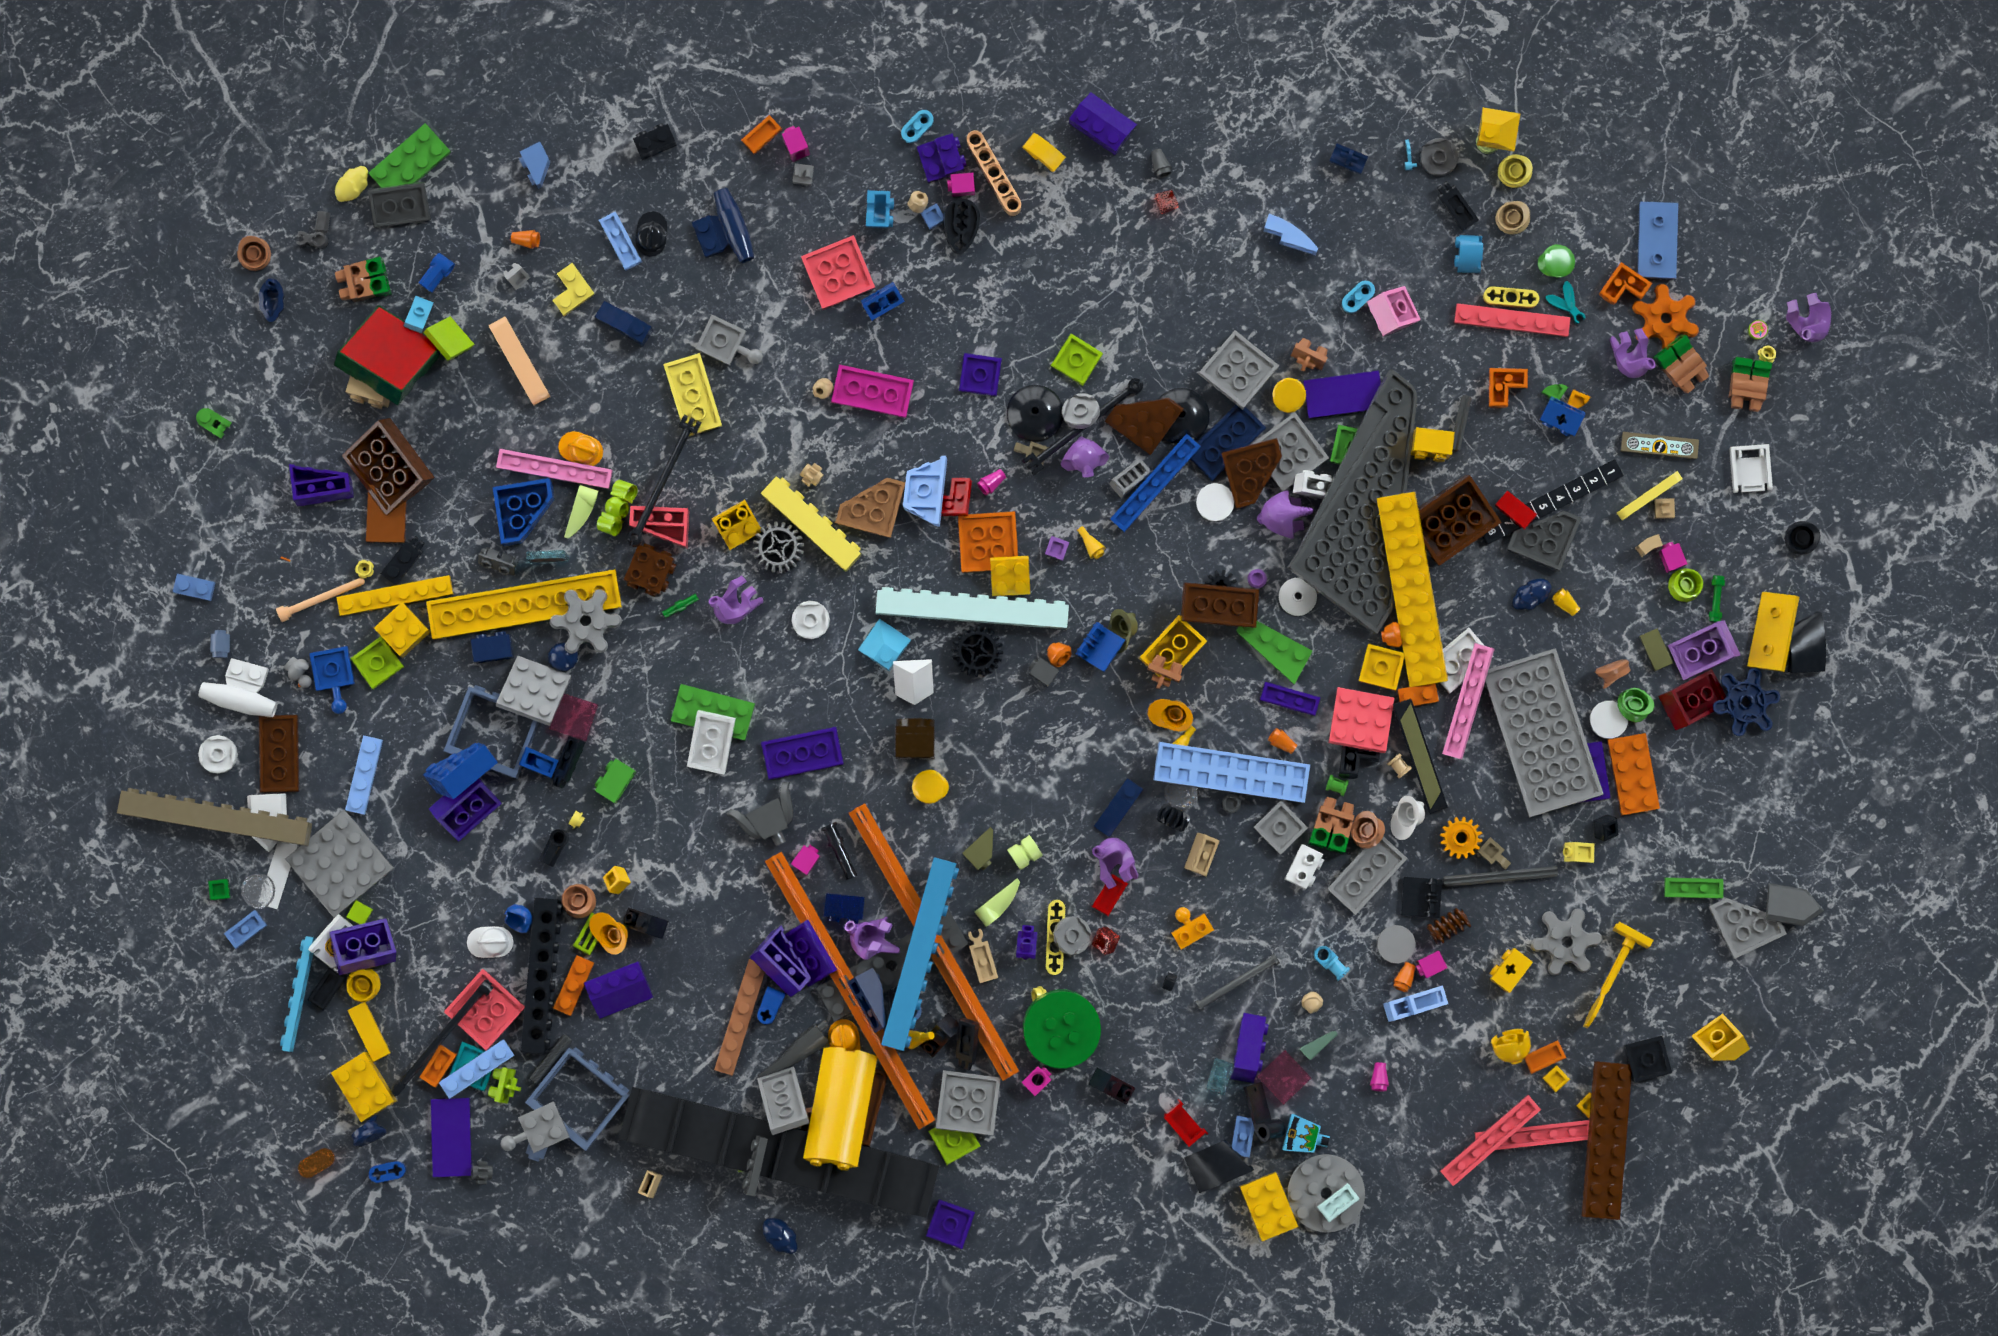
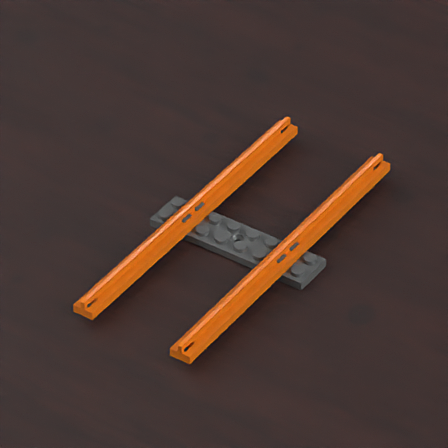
M863 804L849 812V815L911 923L915 926L921 899L866 804ZM780 852L772 856L765 863L800 924L809 920L837 968L835 972L830 974L831 980L816 988L834 1021L852 1012L918 1129L925 1127L936 1119L894 1048L881 1045L885 1032L884 1029L876 1033L873 1031L847 983L854 977L873 968L880 977L883 994L898 986L912 933L893 943V945L899 947V954L877 953L870 959L863 960L855 966L848 968L783 853ZM948 911L946 917L942 916L940 924H943L940 936H936L935 943H938L936 953L931 954L930 961L933 962L932 965L936 964L966 1018L979 1022L978 1039L1002 1081L1019 1072V1069L952 955L954 952L967 946L968 942L950 911ZM891 962L896 964L894 970H890L888 967Z

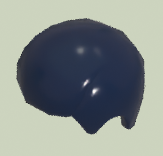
M565 643L555 644L548 653L549 664L558 671H569L575 667L578 661V652L568 653L565 650Z

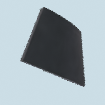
M1815 612L1813 616L1806 620L1802 619L1793 627L1789 647L1788 672H1825L1826 638L1821 612Z
M1226 1140L1184 1157L1199 1193L1254 1171V1168L1251 1165L1248 1166L1240 1158L1241 1155L1233 1150Z

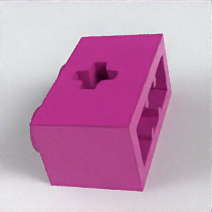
M795 126L785 129L782 137L792 162L809 156V148L800 127L795 128Z

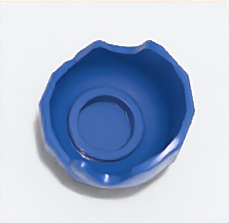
M514 904L508 907L504 913L506 915L505 923L510 928L520 933H527L533 920V916L528 908L523 905Z

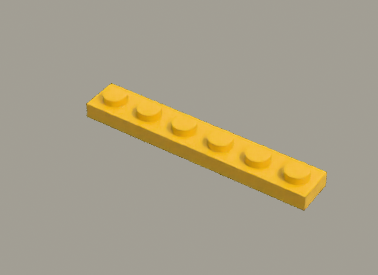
M447 575L336 598L340 616L397 606L401 602L408 604L454 595L451 577Z

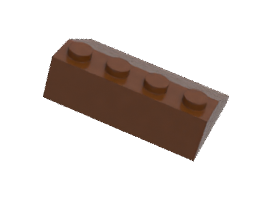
M391 418L378 420L342 455L385 515H388L412 498L435 478ZM369 485H374L382 501Z
M1464 475L1418 507L1425 549L1438 566L1502 523L1470 475Z

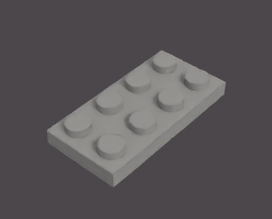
M1383 836L1376 846L1364 848L1327 890L1356 915L1408 858Z
M794 1066L757 1078L772 1135L809 1123Z

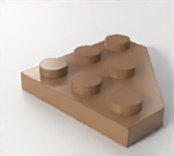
M885 478L878 484L840 504L835 524L891 538L906 482Z

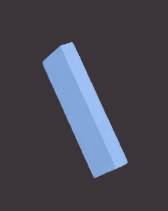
M616 211L600 219L599 222L625 271L642 263Z

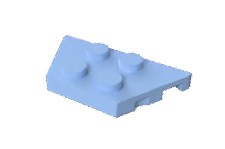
M941 456L939 460L933 463L927 462L919 468H913L907 471L903 500L904 510L937 527H940L947 467L946 456Z

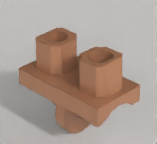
M1302 338L1299 343H1296L1291 356L1297 359L1296 362L1303 365L1302 371H1305L1306 367L1312 370L1315 367L1322 371L1328 358L1326 357L1328 350L1318 346L1315 352L1309 349L1311 342Z
M1156 655L1147 670L1161 675V677L1153 674L1151 679L1158 682L1156 688L1160 689L1162 684L1167 687L1170 686L1171 682L1164 679L1165 677L1178 683L1180 682L1183 665L1173 662L1170 671L1163 668L1166 658Z

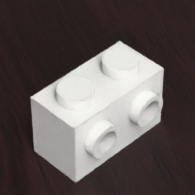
M1303 470V473L1295 474L1293 493L1323 499L1333 478L1328 474L1315 475L1313 471Z
M1301 844L1285 880L1303 889H1307L1308 886L1312 887L1316 878L1313 874L1316 869L1320 870L1324 859L1321 858L1323 854Z

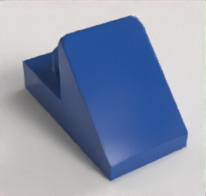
M526 747L519 765L552 778L559 760Z

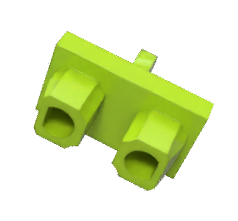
M505 1067L494 1069L493 1079L499 1080L498 1087L491 1086L489 1088L488 1096L493 1098L495 1102L508 1104L509 1097L514 1096L515 1090L521 1091V1087L516 1086L518 1079L514 1078L516 1070Z

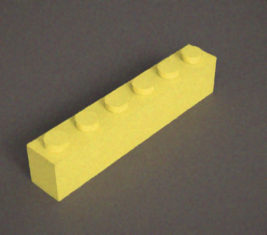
M776 476L761 492V495L847 572L861 557L859 552L861 548L853 541L849 543L845 539L847 537L846 534L839 528L836 531L831 526L833 523L826 516L822 518L817 514L819 510L813 504L807 505L803 501L805 497L797 490L793 492L789 488V482L783 477L779 479Z

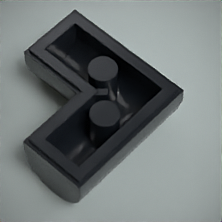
M1342 746L1339 776L1344 779L1358 778L1360 760L1379 762L1380 753Z

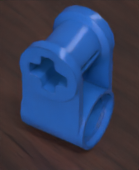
M769 986L767 987L757 1013L758 1020L762 1024L768 1025L774 1021L786 993ZM766 1011H769V1015L771 1016V1018H767L766 1021H763V1016H761V1013H766Z

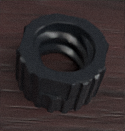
M1168 972L1162 988L1172 991L1177 975Z

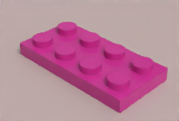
M839 365L831 403L906 418L914 380Z

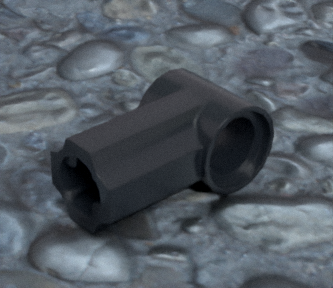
M563 829L552 831L538 860L554 867L564 846L569 841L568 833ZM558 832L564 835L562 843L555 841V835Z

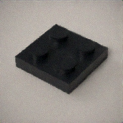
M1663 1036L1624 1045L1634 1083L1672 1073Z

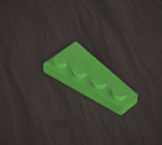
M1258 621L1256 628L1238 627L1236 632L1295 685L1312 650Z

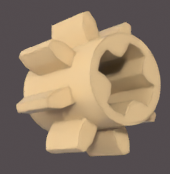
M816 463L812 466L807 464L800 474L803 477L802 482L808 487L811 484L817 486L824 476L821 473L822 468Z

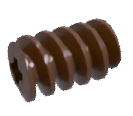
M1457 908L1454 909V915L1448 912L1447 918L1441 916V923L1438 920H1434V926L1430 923L1427 924L1428 931L1436 944L1437 940L1445 943L1444 936L1450 940L1451 932L1457 936L1458 928L1464 932V925H1467L1469 928L1471 927L1466 914L1462 909L1460 911Z

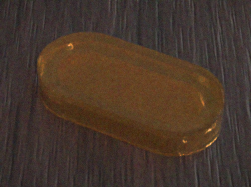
M328 1148L316 1151L299 1163L298 1171L300 1175L305 1178L317 1175L334 1163L335 1154Z

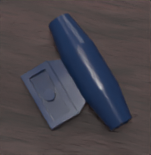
M728 188L719 189L714 192L718 216L708 215L692 222L706 258L723 252L730 245L739 262L747 263L754 259L750 234L740 208Z

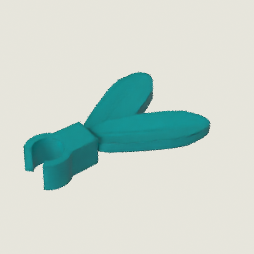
M1565 281L1563 285L1564 299L1555 295H1547L1546 300L1552 306L1569 312L1573 317L1574 323L1578 325L1579 321H1577L1576 316L1580 315L1585 320V314L1580 312L1575 306L1573 287L1570 282Z

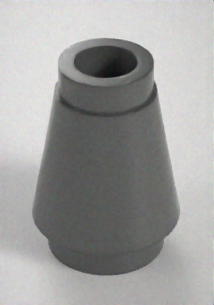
M1162 149L1153 150L1151 155L1154 174L1157 175V178L1168 177L1172 173L1170 163Z

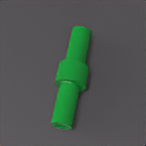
M695 593L684 600L676 601L675 605L662 611V613L667 618L678 611L686 610L687 606L699 599Z

